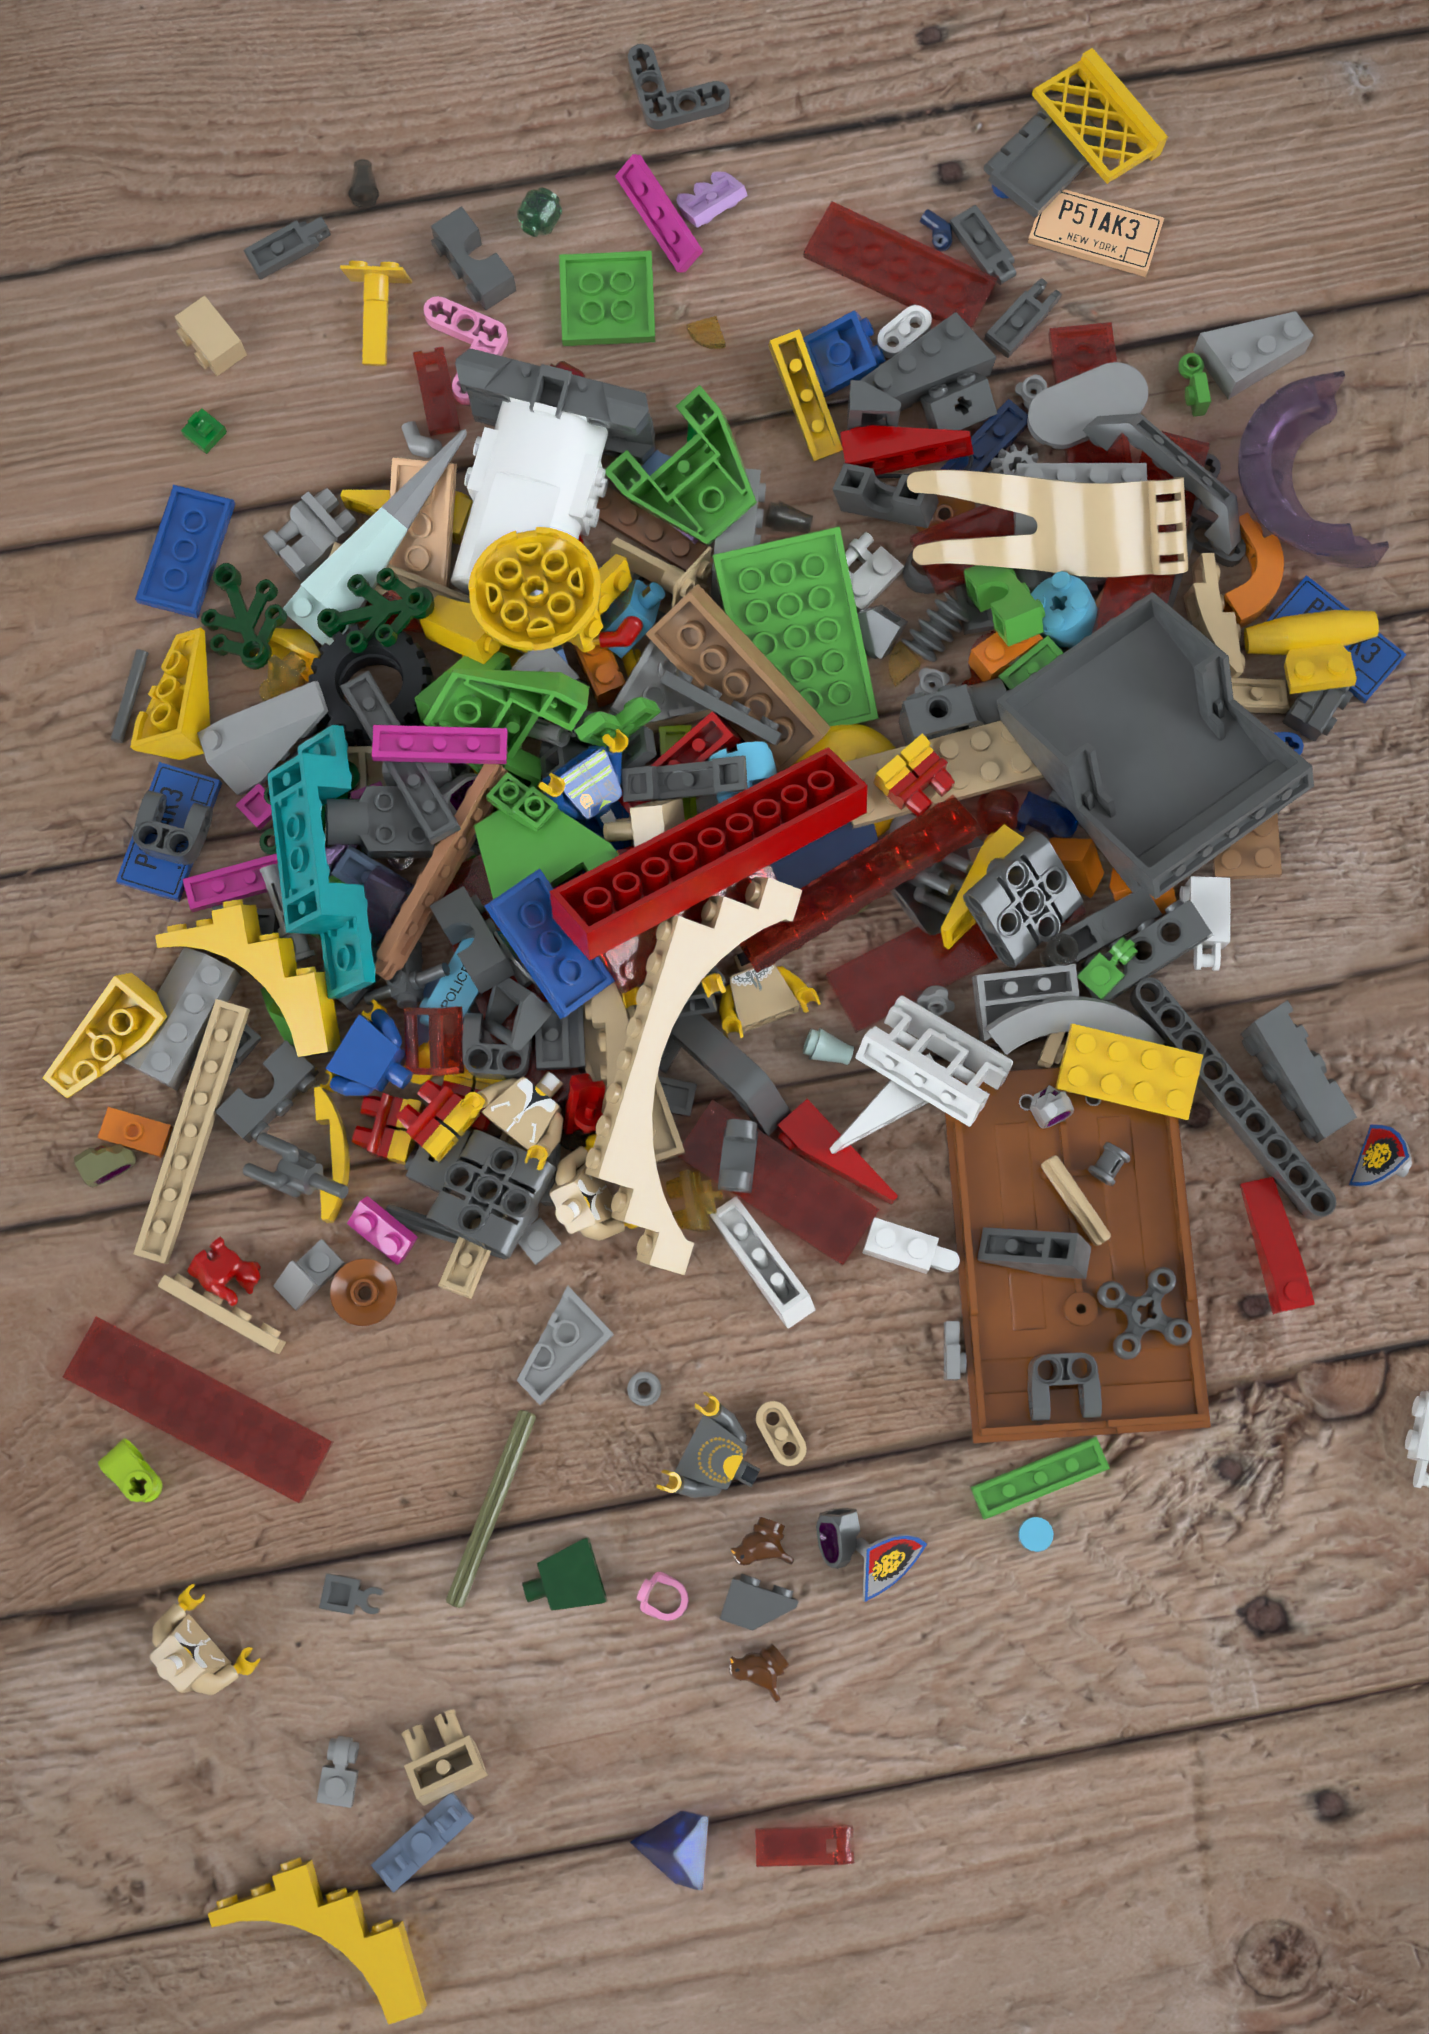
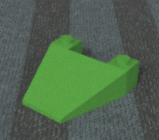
M699 385L675 406L697 433L689 442L650 476L628 450L622 453L605 469V474L630 503L709 545L753 507L757 501L727 418Z
M453 669L423 719V723L426 726L507 728V764L501 765L528 788L532 786L536 788L541 780L540 758L520 749V746L539 716L572 732L587 708L589 686L561 672ZM468 763L478 774L484 765Z
M559 809L553 813L538 832L522 825L500 810L474 825L493 899L539 868L554 888L581 870L586 873L619 856L611 843Z

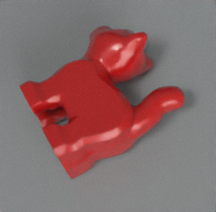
M220 1236L210 1244L211 1250L208 1253L203 1249L193 1258L187 1272L194 1278H197L206 1291L225 1299L230 1306H235L238 1303V1297L226 1285L231 1279L235 1278L237 1283L248 1294H252L254 1286L261 1278V1266L256 1261L241 1260L237 1253L226 1247L224 1239Z

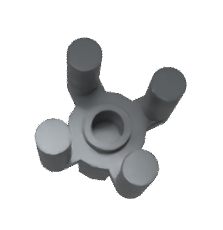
M880 845L883 861L899 868L898 878L917 886L914 892V899L947 915L953 903L930 892L934 888L944 894L951 895L954 889L960 890L965 879L943 870L942 863L968 874L973 862L939 846L931 848L928 856L915 850L913 852L909 850L903 856Z
M265 1132L259 1134L257 1143L282 1155V1159L277 1165V1171L273 1173L251 1163H247L243 1168L245 1176L292 1197H299L302 1193L311 1195L315 1190L320 1189L343 1199L349 1191L346 1185L324 1177L323 1166L316 1162L317 1159L314 1154L299 1149L296 1145Z

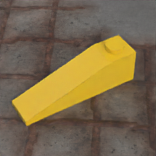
M800 329L770 340L768 344L813 462L842 451L841 442Z
M342 490L340 496L345 508L372 516L390 499V490ZM455 491L452 543L461 545L473 501L469 496Z
M1002 825L995 833L989 834L985 839L941 926L943 944L947 949H950L976 923L963 900V895L987 874L988 865L992 860L1000 857L1004 858L1025 839L1006 825Z

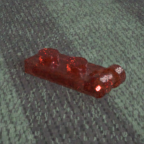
M444 346L434 348L435 351L423 353L422 350L413 352L430 436L461 430ZM438 364L439 370L427 372L426 366Z
M853 1826L755 1828L756 1867L855 1863L854 1851H851L850 1838L854 1837ZM826 1839H836L837 1851L826 1852Z

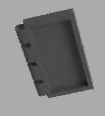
M1041 108L1037 115H1034L984 165V171L990 175L988 181L1036 219L1089 165V162L1048 113ZM1065 112L1064 117L1068 122L1080 124L1081 114ZM1085 119L1086 126L1097 127L1090 120ZM1083 135V140L1088 145L1099 147L1100 137ZM1105 138L1104 148L1108 146L1111 139Z

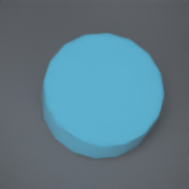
M1027 1518L1019 1527V1541L1029 1551H1044L1053 1541L1054 1533L1052 1526L1043 1518Z

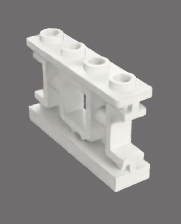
M902 995L896 1000L895 1005L890 1008L884 1022L894 1028L892 1032L887 1034L876 1026L873 1029L870 1028L864 1035L855 1057L857 1060L969 1127L984 1108L990 1095L978 1087L982 1082H985L998 1090L1005 1082L1013 1065V1061ZM927 1048L951 1063L945 1068L921 1053Z

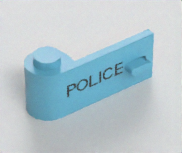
M467 938L461 941L448 964L450 974L439 980L431 997H425L417 1011V1015L421 1016V1024L455 1041L463 1033L465 1014L471 1013L470 1008L479 994L477 987L457 955L468 948L474 938Z

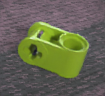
M122 1439L98 1461V1465L103 1473L117 1485L130 1501L152 1502L161 1494L163 1486L160 1477L129 1440ZM140 1480L147 1481L144 1485L145 1493H139L142 1487L139 1483Z

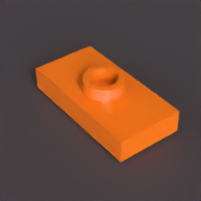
M108 1107L97 1138L163 1158L173 1126Z

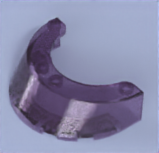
M1338 371L1321 374L1289 383L1278 389L1263 404H1260L1250 418L1242 435L1238 452V474L1248 505L1255 516L1271 533L1317 560L1347 568L1376 567L1389 548L1388 541L1371 544L1366 538L1354 536L1350 523L1331 524L1314 520L1300 504L1292 481L1293 462L1301 444L1316 430L1330 424L1337 414L1335 394L1345 378V372Z

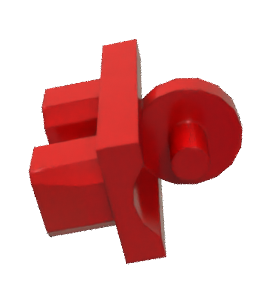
M588 1073L572 1075L569 1083V1097L566 1100L563 1129L566 1135L580 1129L584 1133H591V1131H596L597 1122L603 1115L601 1110L606 1087L603 1080L593 1082Z

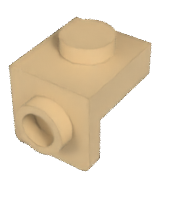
M1065 1032L1047 1035L1036 1066L1050 1068L1053 1062L1056 1064L1060 1063L1065 1049V1045L1061 1044Z

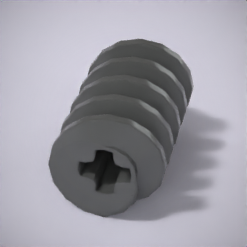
M944 590L943 593L947 601L945 602L937 598L934 601L939 610L934 611L929 608L926 610L930 621L919 618L918 623L922 630L917 631L911 628L909 632L913 640L901 639L905 645L922 659L932 662L937 660L933 650L940 652L946 650L942 639L953 642L954 637L950 630L959 633L963 630L959 620L968 623L971 621L967 610Z

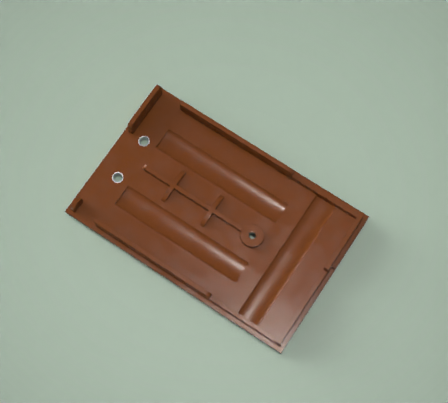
M1060 1067L1009 1071L1005 1082L998 1090L982 1082L978 1088L990 1095L984 1108L979 1112L976 1120L970 1127L945 1112L956 1252L960 1259L958 1276L973 1444L1211 1428L1179 1118L1098 1099L1097 1104H1090L1087 1101V1096L1066 1092L1074 1108L1073 1114L1064 1121L1043 1129L1039 1127L1031 1110L1022 1107L1021 1099L1029 1098L1032 1101L1035 1094L1046 1089L1049 1085L1056 1088ZM1106 1142L1122 1149L1131 1158L1118 1171L1114 1178L1116 1182L1113 1187L1101 1182L1088 1172L1090 1165L1094 1166L1104 1152L1103 1146ZM1055 1155L1059 1157L1110 1232L1111 1237L1101 1245H1093L1041 1168V1164ZM983 1227L1078 1233L1091 1246L1086 1279L1053 1277L980 1262L977 1258ZM1158 1267L1169 1268L1176 1276V1284L1172 1291L1165 1294L1162 1298V1311L1170 1318H1181L1190 1324L1192 1328L1190 1340L1183 1345L1175 1346L1167 1342L1160 1331L1148 1330L1141 1337V1350L1135 1358L1130 1360L1119 1358L1113 1351V1341L1126 1330L1128 1319L1122 1310L1106 1308L1100 1304L1097 1299L1099 1287L1107 1281H1115L1120 1283L1125 1292L1130 1296L1140 1297L1147 1291V1279L1151 1271ZM1158 1275V1284L1165 1286L1167 1283L1166 1278ZM1108 1289L1106 1292L1107 1298L1115 1300V1291ZM1150 1303L1140 1309L1137 1308V1311L1141 1313V1321L1139 1323L1152 1317L1147 1313ZM1078 1304L1085 1306L1086 1310L1083 1314L1077 1312L1076 1307ZM1175 1326L1173 1334L1178 1338L1182 1336V1330L1180 1327ZM1127 1340L1122 1342L1123 1350L1130 1352L1132 1349L1131 1343ZM1087 1353L1091 1355L1098 1366L1102 1399L1101 1417H1082L1078 1384L1049 1386L1050 1419L1032 1421L1028 1403V1365L1031 1359L1041 1354ZM1081 1358L1076 1359L1072 1364V1372L1078 1378L1083 1377L1087 1372V1365ZM1043 1360L1038 1365L1037 1371L1039 1376L1044 1380L1052 1376L1053 1366L1049 1361Z

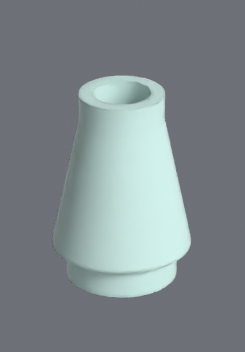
M821 1028L818 1031L810 1029L803 1047V1054L809 1055L811 1060L836 1062L845 1065L849 1064L854 1051V1046L844 1043Z

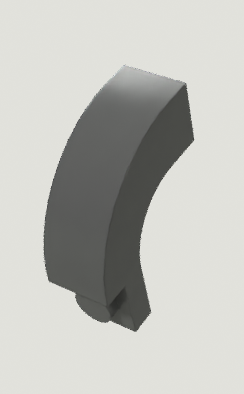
M642 726L628 737V745L622 751V769L643 767L656 756L653 730ZM569 744L564 747L555 745L540 758L542 779L576 757L583 750Z

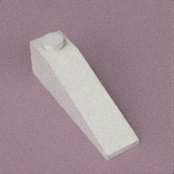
M930 1053L927 1054V1055H925L926 1057H928V1058H930L931 1060H933V1058H932V1056L930 1055ZM890 1080L829 1149L834 1154L929 1102Z
M737 1196L709 1214L749 1275L788 1329L815 1311L807 1290Z

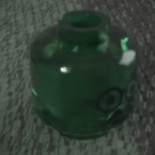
M540 187L538 190L528 191L517 211V218L522 224L521 229L532 237L551 234L562 214L559 197L543 187Z

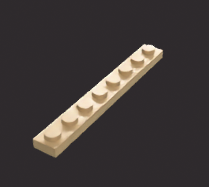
M215 999L133 1253L134 1255L169 1264L217 1115L215 1111L219 1108L250 1012L248 1008Z

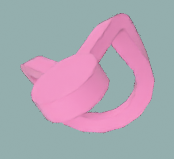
M656 1572L651 1580H644L637 1600L641 1601L640 1609L643 1613L661 1620L670 1621L676 1620L684 1614L688 1607L689 1597L682 1583L663 1572ZM656 1582L678 1589L681 1594V1604L675 1612L665 1614L647 1603L650 1591Z

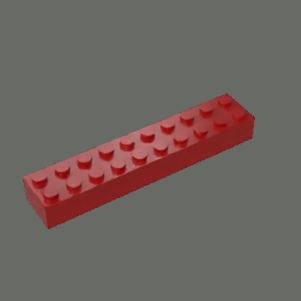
M827 747L551 890L550 899L553 919L590 961L866 814L868 785Z

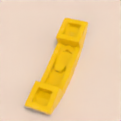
M314 1087L316 1121L321 1125H330L333 1180L348 1187L350 1154L342 1118L329 1095L321 1087ZM320 1190L321 1218L326 1223H334L345 1198L341 1199Z

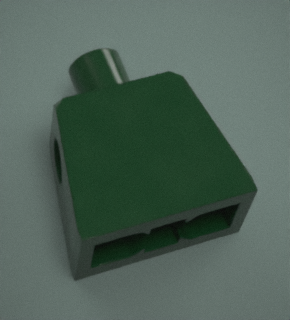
M589 1537L538 1562L537 1566L541 1577L522 1582L527 1602L547 1597L551 1611L602 1604L608 1601Z

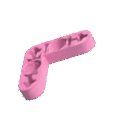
M439 296L428 299L424 305L425 319L430 327L471 344V349L502 356L508 344L506 328L501 322ZM440 308L443 309L444 315L438 314L437 317H433L432 311L438 312ZM467 318L474 321V326L469 331H462L457 327L462 319ZM495 332L499 333L500 339L494 338L492 341H489L488 335L493 336ZM456 374L452 382L454 397L460 404L470 405L467 392L462 394L458 374Z

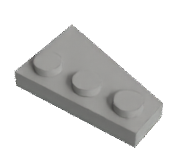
M569 1286L566 1287L554 1313H552L544 1332L517 1379L519 1384L540 1406L614 1336L609 1328Z

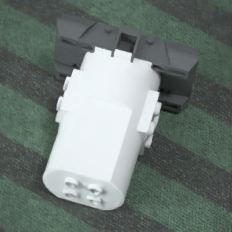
M471 348L456 358L455 365L462 391L467 392L474 420L495 426V428L484 427L482 437L478 436L476 438L473 455L476 456L473 467H468L465 475L464 484L467 486L469 495L473 500V505L451 583L460 591L469 595V579L477 559L490 544L510 532L516 531L521 533L536 530V527H546L568 533L577 540L579 535L588 536L590 528H595L600 513V509L596 508L599 497L604 498L608 486V479L605 478L606 470L603 469L601 464L602 454L618 458L628 450L639 464H644L656 451L655 432L652 417H650L646 393L573 375L572 371L544 364L538 366ZM535 590L532 593H530V595L536 596L539 594H543V591Z

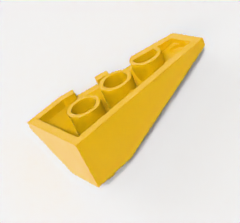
M200 627L175 636L161 666L164 674L159 684L152 686L148 693L152 699L146 712L140 711L135 721L130 748L134 751L177 760L204 754L198 732L210 726L206 638L205 630Z
M132 972L114 976L45 1073L43 1079L68 1099L149 1043L167 1018L157 993Z

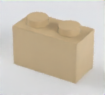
M205 295L174 316L179 326L176 333L187 347L192 344L197 351L194 355L204 369L210 367L216 376L247 356L241 340Z

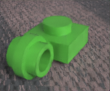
M1189 353L1184 355L1178 364L1179 373L1184 378L1190 380L1189 386L1185 387V402L1187 406L1191 405L1193 417L1203 416L1206 414L1211 403L1206 372H1202L1204 361L1199 355Z
M1122 937L1109 951L1113 955L1110 961L1099 952L1080 972L1077 978L1103 1000L1125 976L1116 965L1119 962L1126 965L1138 952L1134 948L1135 943L1130 939L1127 941Z

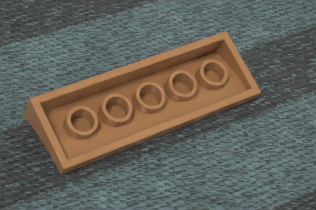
M699 584L646 633L648 638L677 669L693 677L692 685L703 689L706 684L722 693L720 700L731 705L733 700L750 708L751 710L748 715L760 721L761 717L764 716L779 724L777 731L783 735L776 746L723 717L745 742L760 741L767 743L768 747L770 746L777 773L794 764L819 742L830 729L827 722Z

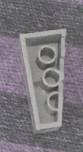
M745 469L757 503L715 539L714 554L761 544V535L756 534V528H762L764 509H758V502L765 503L766 483H760L761 470ZM713 564L711 598L723 609Z

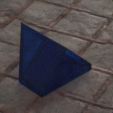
M680 1811L630 1841L635 1848L675 1884L695 1890H703L709 1816L691 1811Z

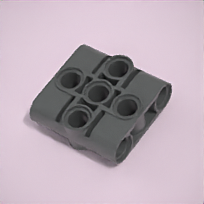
M1037 831L1030 833L1004 858L1000 857L992 860L988 865L987 874L963 895L966 906L994 952L1005 965L1011 968H1015L1043 941L1051 942L1060 932V925L1083 904V899L1053 846L1044 835Z
M475 1129L458 1160L450 1164L445 1170V1183L426 1219L454 1235L499 1256L510 1259L526 1227L537 1219L539 1214L538 1205L557 1168L546 1161L544 1168L537 1170L540 1160L531 1158L528 1160V1163H525L526 1151ZM514 1159L513 1164L509 1168L501 1169L505 1161ZM469 1175L468 1181L464 1185H457L463 1176ZM491 1189H498L494 1197L486 1199V1195ZM526 1201L523 1210L514 1212L515 1206L518 1203ZM476 1218H481L478 1227L470 1229L471 1222Z

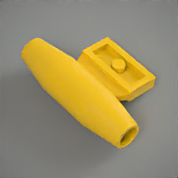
M1328 610L1283 616L1244 628L1245 650L1247 654L1287 655L1284 670L1290 694L1355 686L1357 678L1351 652H1348L1345 646L1377 637L1379 632L1378 618L1375 611Z

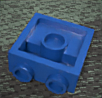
M855 310L803 338L824 397L850 385L851 380L860 381L886 361L878 344L873 346L870 336L875 333L867 317L862 319Z

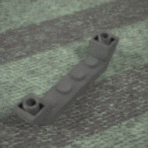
M1136 413L1097 416L1083 429L1094 445L1104 448L1106 451L1118 442L1124 434L1128 438L1129 443L1150 456L1152 462L1159 469L1166 470L1173 477H1184V490L1192 492L1200 499L1204 508L1219 515L1204 533L1214 548L1224 551L1228 555L1242 540L1237 496L1143 415Z

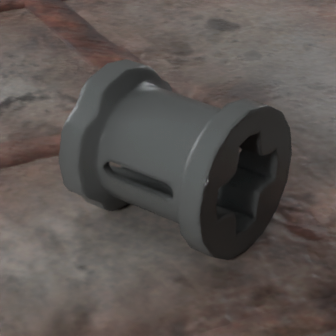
M1106 1142L1103 1146L1104 1152L1094 1166L1090 1165L1088 1172L1101 1182L1113 1187L1116 1182L1114 1178L1118 1171L1131 1158L1122 1149Z

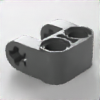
M150 790L146 791L133 830L134 842L146 855L180 865L192 864L199 857L206 840L213 816L212 807L193 803L182 829L161 823L167 803L166 795ZM158 833L155 842L145 844V838L149 834ZM189 841V845L184 852H175L176 846L180 842Z
M466 1013L462 1040L463 1064L468 1072L480 1079L507 1080L510 1078L520 1079L525 1076L529 1070L533 1036L519 1051L509 1045L484 1044L483 1013ZM486 1054L488 1061L484 1067L477 1069L471 1066V1061L475 1055ZM513 1055L519 1056L522 1061L517 1069L507 1070L504 1067L508 1057Z
M740 1119L727 1120L724 1130L718 1190L751 1193L758 1139L757 1123Z
M1087 1353L1041 1354L1031 1359L1028 1365V1403L1032 1421L1050 1419L1049 1386L1078 1384L1082 1417H1101L1102 1399L1098 1366L1091 1355ZM1078 1358L1084 1360L1087 1365V1372L1081 1378L1076 1377L1072 1372V1364ZM1043 1360L1049 1361L1053 1366V1374L1046 1380L1042 1379L1037 1371L1038 1365Z

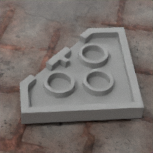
M651 640L610 707V710L618 714L624 709V705L633 698L643 697L655 701L661 713L648 723L709 709L660 682L666 670L674 674L676 667Z

